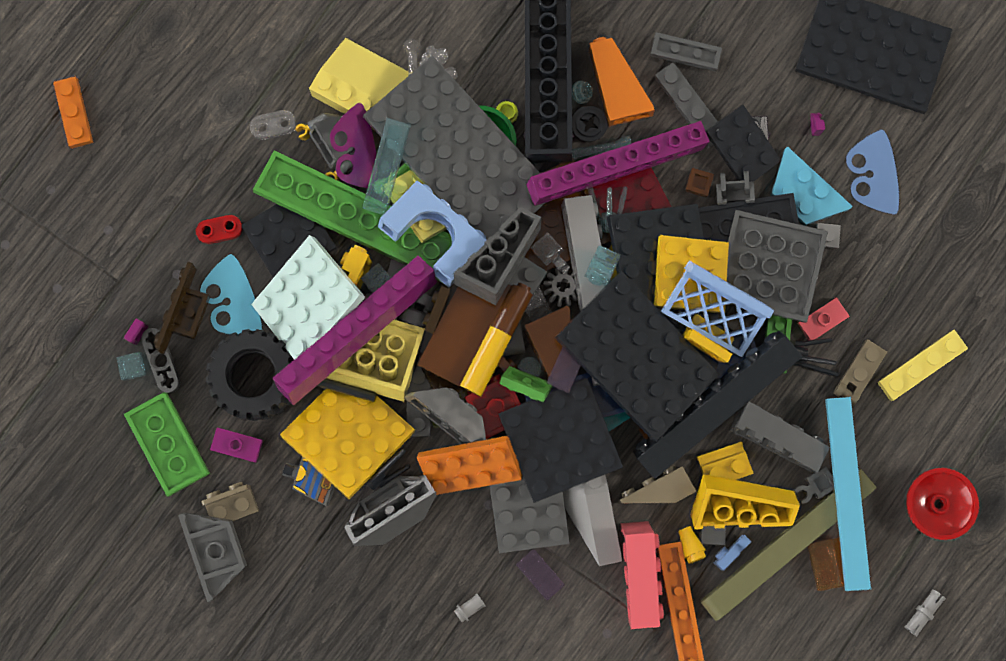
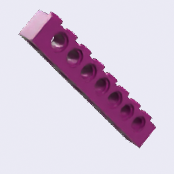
M699 121L532 176L526 186L534 206L701 151L710 141L702 122Z

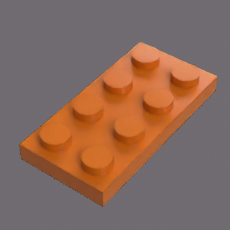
M508 436L423 451L417 455L422 472L437 495L522 480L523 476Z

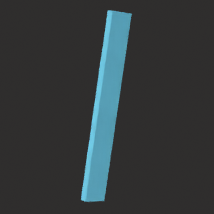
M851 397L825 399L845 591L871 589Z

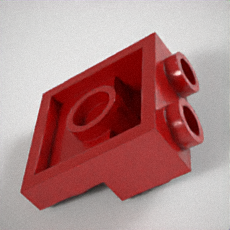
M500 374L490 378L489 384L486 386L481 397L467 391L468 395L464 396L466 402L473 405L477 409V413L483 417L486 439L505 430L498 413L521 405L515 391L500 385Z

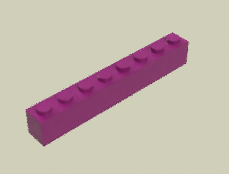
M419 255L274 376L273 380L278 390L295 405L437 283L434 270Z

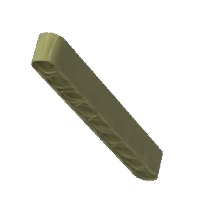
M860 468L858 471L861 500H863L876 489V486ZM835 490L828 493L798 518L793 526L786 528L700 601L715 621L725 616L838 521Z

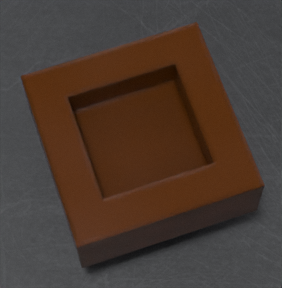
M692 168L685 191L707 198L714 174Z
M503 356L497 365L503 374L509 366L518 369L510 358L506 360Z

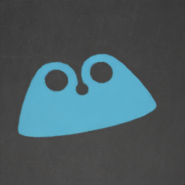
M230 254L213 268L201 285L200 292L206 293L207 287L211 284H216L220 287V295L214 299L210 298V304H218L224 298L231 300L230 305H221L213 310L211 313V323L216 330L225 334H232L234 332L239 334L245 329H250L251 331L256 329L262 330L260 315L251 305L255 297L249 281L238 260ZM221 311L228 312L231 317L230 322L225 326H221L216 322V315Z

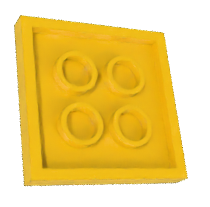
M660 235L657 247L654 305L656 307H664L686 271L684 268L689 260L727 282L729 242ZM690 278L684 285L685 294L698 291L696 281ZM715 292L703 294L705 305L718 302ZM699 295L687 298L689 310L702 307ZM683 300L674 302L671 309L685 310ZM715 307L708 309L707 312L720 313V309Z

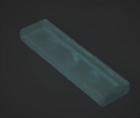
M387 118L363 203V209L381 215L387 212L411 127L410 124Z

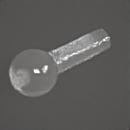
M414 38L406 40L403 45V50L408 55V76L417 69V55L421 51L420 42Z

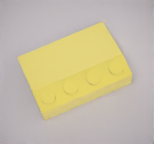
M345 38L319 70L309 90L312 97L344 114L360 102L367 112L411 73Z
M393 320L325 379L404 402L425 328Z

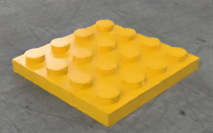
M325 389L280 436L343 495L350 499L415 432V429L377 395L375 402Z

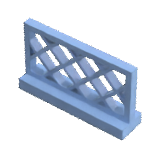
M689 260L684 268L686 271L661 311L742 357L765 319L770 318L774 310ZM690 278L696 281L698 291L685 294L684 285ZM715 292L718 302L705 305L703 294ZM699 295L702 307L689 310L687 298ZM683 300L686 311L677 314L670 311L674 302ZM729 303L736 304L737 314L725 317L723 305ZM719 307L722 318L709 321L707 310ZM703 311L705 323L693 324L690 314ZM753 314L758 317L753 326L745 328L743 316ZM739 318L741 329L729 332L726 321ZM723 322L725 334L712 335L710 326ZM742 334L744 341L740 348L737 349L732 346L730 337Z

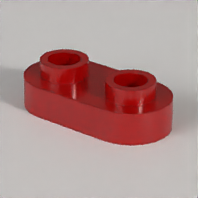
M234 215L204 220L197 225L196 236L205 244L236 239L243 231L241 226L243 224ZM228 223L234 224L231 230L226 229ZM205 228H211V232L208 235L204 234Z

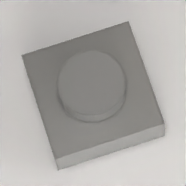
M816 224V229L828 231L824 248H839L841 225Z

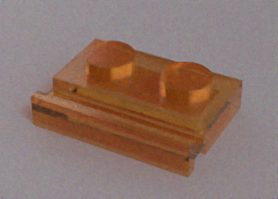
M840 538L813 542L808 545L817 591L843 587L844 576Z

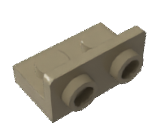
M242 482L229 486L230 491L221 493L218 490L206 495L207 499L201 501L210 517L236 521L259 512L251 486L243 485Z

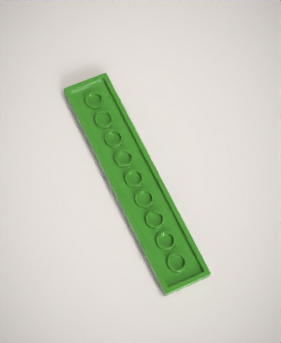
M275 150L253 188V193L404 265H407L419 255L433 269L434 264L452 245L450 234L444 231L421 243L411 227L395 242L378 228L380 218L391 208L390 205Z

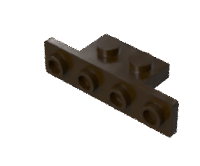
M187 262L186 267H183L180 271V282L178 288L172 292L170 309L165 311L161 332H157L154 344L159 353L165 354L172 334L195 340L209 303V294L190 289L196 273V268L191 262Z
M454 283L449 288L444 284L440 290L436 289L431 302L435 303L432 312L427 311L423 320L426 328L419 350L421 353H424L458 287Z

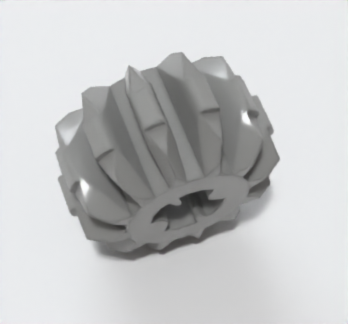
M565 267L563 274H561L559 268L555 269L556 276L548 273L547 277L550 281H544L543 284L549 288L544 291V295L552 294L549 299L550 303L558 299V307H561L563 300H565L567 306H571L570 298L576 302L578 301L575 294L577 292L573 272L571 275H568L569 268ZM562 282L566 283V287L569 286V289H565V292H561L560 287L557 288Z

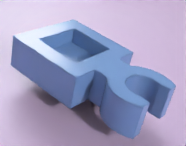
M741 535L732 546H729L728 549L724 546L715 555L717 560L714 564L720 570H725L751 541L745 535Z

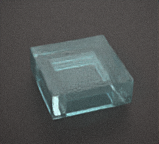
M141 352L116 357L121 380L124 381L146 375Z

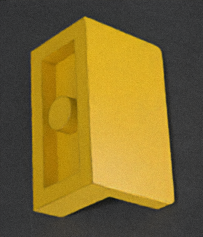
M695 314L691 319L695 325L705 323V319L698 314ZM710 326L712 335L725 334V331L717 326ZM687 327L683 333L684 338L691 345L718 362H728L732 356L728 349L694 329ZM731 336L730 339L732 344L734 341V337Z

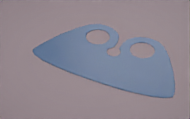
M879 130L856 144L846 156V163L854 173H866L868 170L874 173L871 178L867 176L856 178L852 182L851 193L858 202L870 208L896 214L899 207V187L895 160L886 133L883 130ZM854 155H863L866 159L865 166L862 168L854 167L852 165V157ZM858 183H868L870 193L866 196L859 195L856 191Z

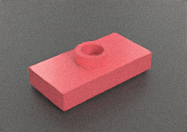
M836 297L810 314L807 323L798 322L797 324L808 340H815L850 316Z

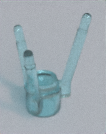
M593 187L588 188L589 195H592L593 202H596ZM627 187L623 188L617 214L623 213ZM611 188L607 189V212H603L602 217H600L598 210V216H596L597 225H601L603 233H610L607 217L616 214L612 212Z

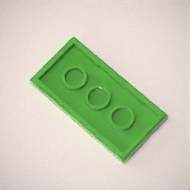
M163 392L124 414L167 497L210 474L168 393Z

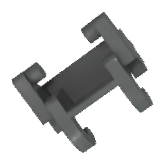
M744 171V180L729 182L725 181V173H720L721 184H716L718 205H727L729 202L744 200L746 203H755L754 181L749 182L748 171Z

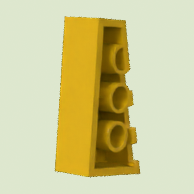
M703 474L690 515L694 529H703V526L725 528L728 525H739V528L749 527V525L761 524L762 527L793 526L800 505L795 492L791 490Z

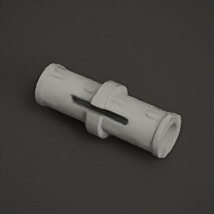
M932 589L923 604L916 607V613L904 628L910 630L909 632L917 637L929 620H933V614L946 598L940 596L939 592Z

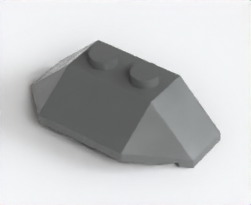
M440 388L406 394L404 399L414 405L460 444L486 440L483 417L477 413V409L473 405L461 400L455 390Z
M425 475L419 477H397L358 502L349 522L346 523L344 528L354 546L384 545L425 519L437 494Z

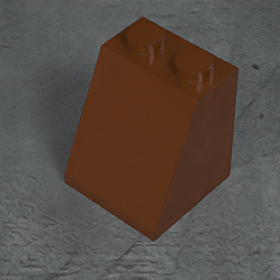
M569 306L525 325L524 333L547 381L553 379L556 382L565 379L571 368V355L554 338L570 322Z

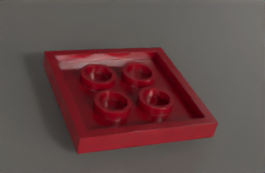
M652 167L588 188L594 201L597 203L608 229L607 217L609 215L671 207Z

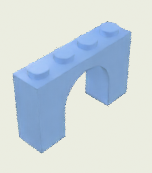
M417 180L380 218L378 228L396 242L414 223L420 220L430 219L444 225L450 233L452 245L434 264L433 270L435 277L449 288L454 283L453 273L459 267L461 268L468 261V258L484 245L487 239L483 232L478 229L475 230L470 226L468 220L463 215L456 214L445 200L435 196L428 185L421 184Z

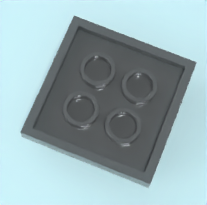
M524 477L518 481L490 485L499 553L569 544L563 492L533 503Z

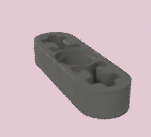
M149 328L144 331L141 340L157 386L163 392L174 393L179 389L181 381L169 347H167L164 354L167 357L166 365L157 367L155 359L162 353H159L155 349L154 344L148 342V340L151 339V334L156 336L159 330ZM167 371L168 377L174 379V382L171 383V388L163 385L166 382V377L164 374L159 375V372Z

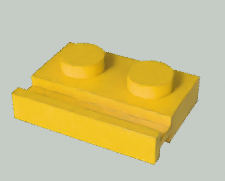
M742 442L697 457L702 474L732 480L753 474Z

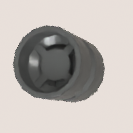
M423 294L400 314L398 320L426 328L423 320L427 311L432 312L435 303L431 302L432 297ZM416 305L424 308L423 312L416 310Z

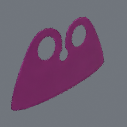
M360 102L349 109L335 124L330 133V143L338 152L347 151L349 147H354L355 149L353 155L344 154L339 157L336 163L337 176L346 183L375 189L372 184L379 178L375 143L371 125L363 118L366 110ZM339 131H343L347 135V142L343 146H338L335 143V135ZM345 160H349L353 164V170L348 175L343 174L340 170L341 163Z

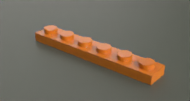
M679 541L659 545L658 555L678 660L704 661L682 543Z

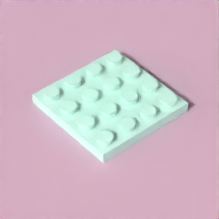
M309 235L251 305L279 341L282 340L286 344L284 347L295 360L353 311L365 296L318 240Z

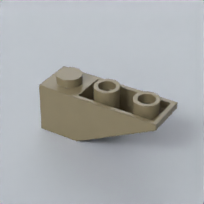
M673 465L663 472L664 476L656 480L651 477L642 482L644 487L636 491L632 487L621 493L623 498L618 501L620 504L676 503L695 493L696 490L683 466L676 468Z

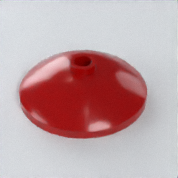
M935 468L922 473L913 481L908 490L906 506L912 523L920 532L934 539L950 540L962 536L973 526L979 512V499L973 484L963 474L948 468ZM936 500L940 501V508L935 507L934 503Z

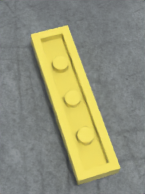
M952 330L877 383L889 400L894 401L966 351L968 347L957 332Z

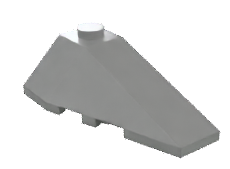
M603 475L563 491L565 509L597 564L603 566L621 562L622 556L606 476Z

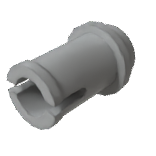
M475 594L474 597L463 605H457V609L454 612L461 622L469 621L468 618L481 608H484L485 604L478 594Z

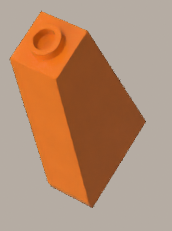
M606 37L594 39L589 45V52L608 126L653 116V104L612 38L606 39Z

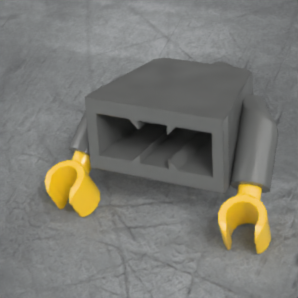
M322 113L308 121V125L298 124L296 131L300 132L305 129L304 134L300 135L299 138L307 140L311 136L330 169L335 168L334 172H327L325 175L329 177L333 175L335 180L339 181L336 173L337 160L344 154L353 155L355 149L354 147H349L347 151L338 152L331 146V130L342 116ZM343 131L337 132L335 143L338 146L345 145L347 142L346 133ZM345 160L341 163L340 170L343 174H346L353 167L352 162Z

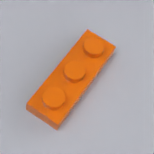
M75 76L53 82L68 146L72 149L93 143L78 79Z

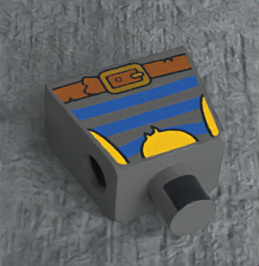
M302 457L299 466L287 462L283 470V476L295 479L292 489L322 505L329 506L335 486L304 457Z

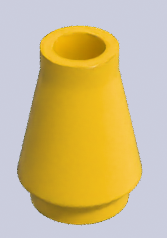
M691 526L678 531L684 559H687L688 564L706 557L704 552L706 549L693 532Z

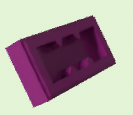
M216 428L210 450L257 463L263 440Z

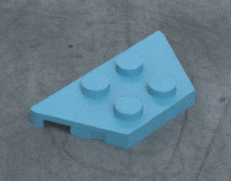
M788 146L785 148L771 196L794 193L798 221L802 225L806 226L851 209L852 205Z

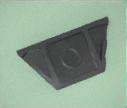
M184 512L178 516L206 600L209 602L247 566L232 520Z

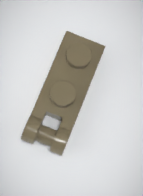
M865 340L833 394L843 398L851 397V405L854 406L887 354V351L870 340ZM848 383L855 387L853 392L846 388Z

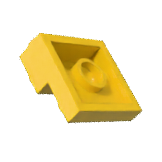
M354 245L349 253H344L340 262L343 265L341 269L360 290L373 264L369 254H367V250Z

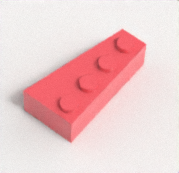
M648 521L620 523L621 532L625 537L622 551L624 561L627 562V566L624 567L626 585H628L626 597L631 629L660 627V619L664 618L663 605L659 604L658 595H662L661 581H657V572H661L660 558L656 557L655 549L659 548L658 534H654Z

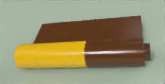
M520 282L517 285L508 284L498 303L494 305L457 287L417 365L481 397L533 296L530 293L531 288Z

